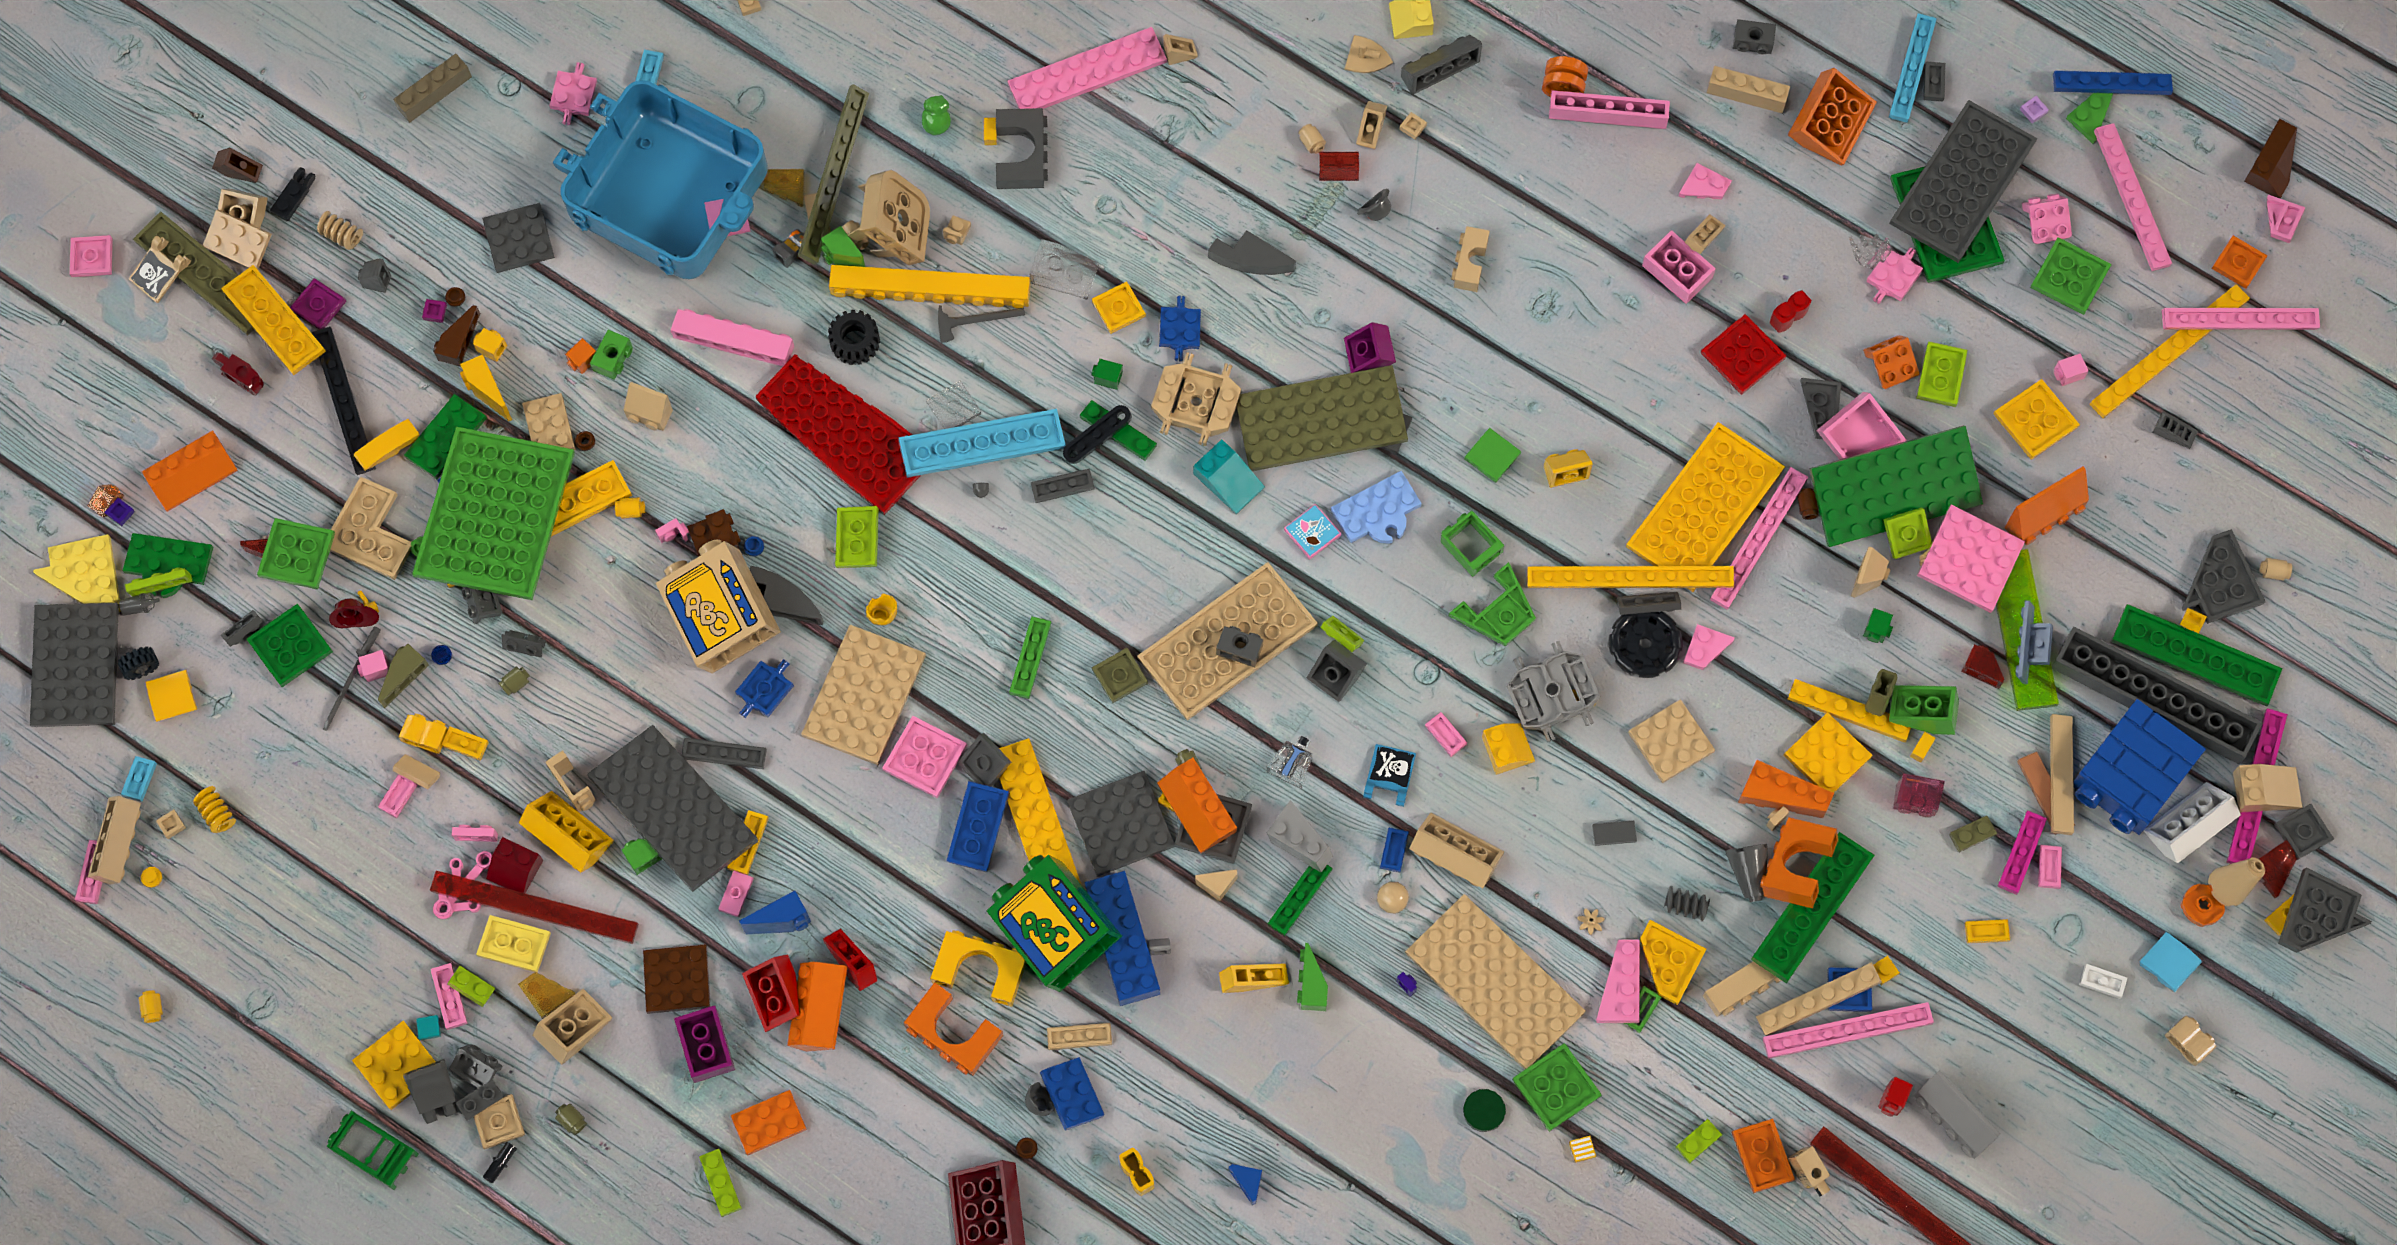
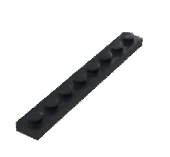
M329 326L311 332L326 351L319 356L355 473L360 475L375 470L376 466L365 471L354 456V453L366 445L368 441L333 330Z

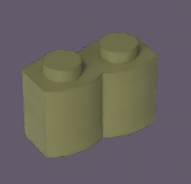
M1881 669L1877 673L1865 705L1866 712L1877 716H1882L1885 713L1898 677L1896 673Z

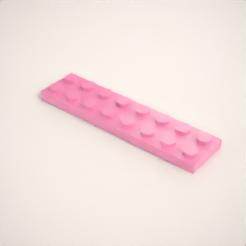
M1150 27L1008 80V85L1019 109H1045L1167 63V58L1153 28Z

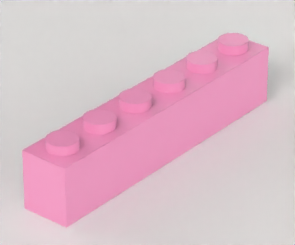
M1552 91L1549 119L1666 129L1669 119L1670 101Z
M678 309L671 327V333L675 339L779 366H784L790 360L794 349L793 339L786 334L777 335L767 329L758 330L747 324H734L731 320L715 319L709 314L699 315L689 309Z

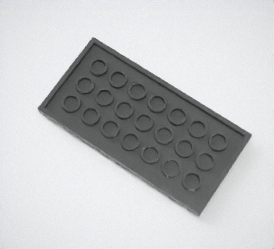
M1968 100L1889 224L1959 263L2038 138Z
M651 725L587 773L588 778L692 892L758 842V838L654 725Z

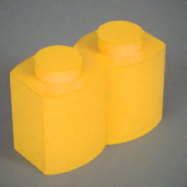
M415 713L413 716L408 714L399 734V739L406 744L440 754L441 744L448 729L445 727V723L439 720L431 722L427 721L423 715Z
M1132 1147L1120 1154L1121 1168L1130 1177L1134 1191L1140 1196L1154 1189V1179L1151 1172L1143 1166L1140 1153Z

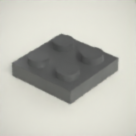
M985 733L980 734L958 761V764L975 783L990 787L995 784L1011 763Z
M2312 804L2274 824L2297 860L2334 840V837Z

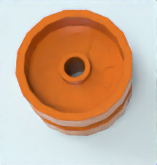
M1557 56L1550 58L1546 63V76L1543 79L1542 91L1549 97H1551L1552 91L1584 93L1588 66L1581 60L1572 57Z

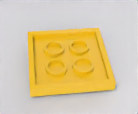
M2042 379L1993 413L2031 460L2080 426Z
M1828 712L1784 753V756L1809 781L1833 793L1873 756Z
M404 1020L352 1060L390 1110L411 1095L403 1074L436 1062Z

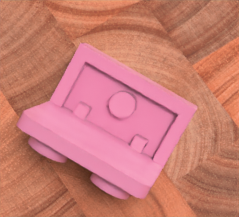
M2056 193L2047 195L2045 199H2040V197L2029 198L2028 202L2022 203L2023 211L2029 213L2033 243L2040 244L2056 241L2058 237L2066 239L2072 236L2068 198L2059 196Z

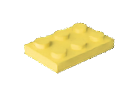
M490 915L476 955L538 973L551 933L547 930Z

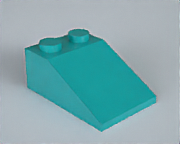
M1222 439L1193 466V475L1235 514L1239 513L1265 488L1241 457Z

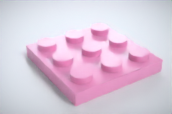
M912 716L882 769L896 778L938 798L964 753L967 743Z

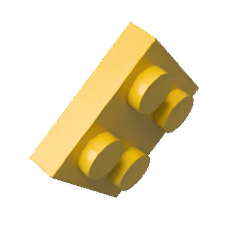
M1127 281L1092 298V303L1110 334L1146 317V313Z

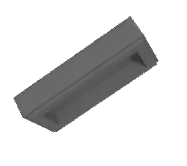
M1634 820L1592 825L1595 846L1637 842Z

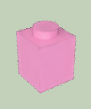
M2081 353L2058 361L2054 368V375L2058 381L2060 380L2062 386L2082 380L2088 373V368Z
M383 650L358 657L360 665H357L361 677L364 676L367 682L386 677L389 663Z

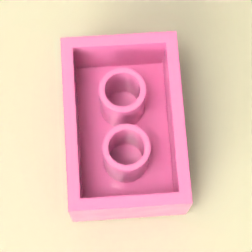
M1671 230L1644 256L1642 266L1687 304L1713 279L1716 268L1699 253L1693 251L1684 243V240Z

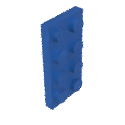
M968 781L947 857L948 863L988 872L1009 791Z

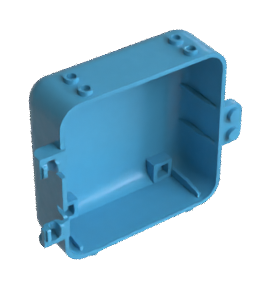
M639 80L631 83L625 88L617 101L598 93L590 105V109L604 117L607 116L605 119L606 124L605 126L601 124L585 148L586 155L584 157H579L575 154L571 155L566 149L562 148L553 161L554 166L558 170L567 174L561 185V197L569 217L582 231L589 230L655 264L667 275L674 274L688 280L699 277L706 270L728 234L739 231L754 209L752 197L765 179L768 171L767 160L760 139L753 135L749 129H742L669 92L665 86L656 85L650 81ZM602 103L605 105L604 109L600 107ZM564 159L568 160L567 165L562 163ZM723 199L719 216L711 229H709L704 203Z

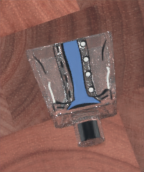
M1299 736L1296 744L1286 741L1268 763L1267 773L1302 790L1312 761V753L1307 751L1310 740Z

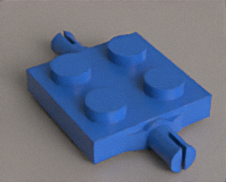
M1181 295L1177 296V307H1161L1159 347L1174 349L1175 361H1178V356L1179 361H1183V350L1199 349L1201 309L1186 308L1185 296H1182V298Z
M783 659L776 668L768 666L763 661L757 664L735 691L746 702L744 708L739 712L741 716L746 718L753 709L760 711L767 717L771 715L794 687L793 683L782 674L790 665L787 661Z

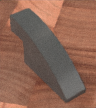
M1247 230L1234 248L1216 238L1208 249L1209 259L1222 266L1244 273L1276 275L1291 273L1296 269V260Z
M750 566V572L759 589L765 590L764 599L773 616L823 626V618L819 610L797 586L776 573Z

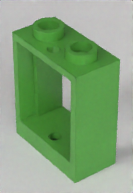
M1470 511L1468 514L1463 513L1457 519L1456 524L1452 527L1451 525L1447 526L1441 532L1440 542L1472 577L1502 554L1505 545L1473 511ZM1470 524L1491 546L1472 562L1450 541Z

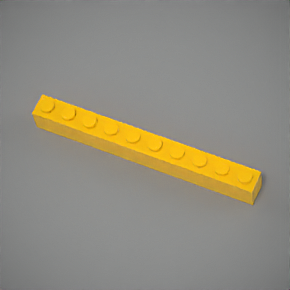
M831 265L829 281L830 294L836 297L854 296L858 299L873 297L877 300L892 298L896 301L908 299L915 302L933 301L939 304L953 302L957 305L972 303L976 306L990 304L995 307L1006 305L1014 308L1029 307L1031 286L1030 277L842 265Z

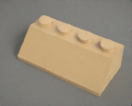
M1430 813L1420 826L1409 848L1416 855L1429 859L1435 865L1451 871L1455 876L1462 877L1470 881L1472 885L1481 888L1485 887L1504 854V851L1433 813Z

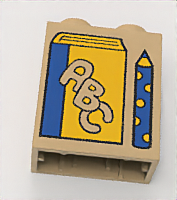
M712 540L704 544L699 549L701 556L689 563L682 560L671 564L664 571L666 577L656 582L696 666L712 674L781 633L740 550L725 541L721 542V540Z

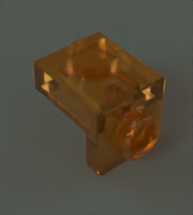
M112 484L101 485L97 487L87 506L101 517H107L104 512L117 498L123 499L124 495Z

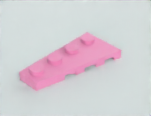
M1618 940L1597 1015V1023H1639L1640 940Z

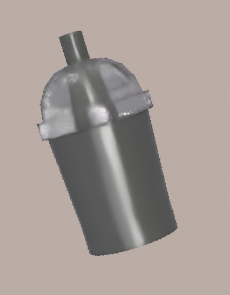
M141 593L137 596L121 599L119 602L120 610L124 616L149 613L155 607V603L160 602V599H154L150 594Z

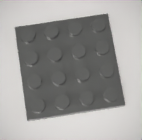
M1145 771L1138 772L1067 800L1097 877L1174 848L1173 839Z

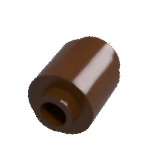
M1812 488L1801 490V493L1798 494V503L1802 518L1805 520L1818 518L1819 508L1815 491Z

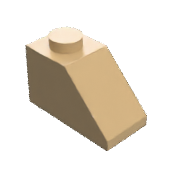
M1368 101L1364 108L1356 142L1357 145L1372 149L1376 148L1387 110L1386 105Z

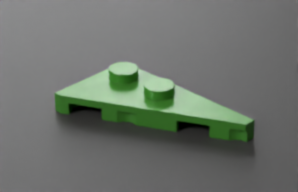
M2093 93L2067 115L2066 119L2092 144L2097 140L2094 130L2102 126L2113 93Z

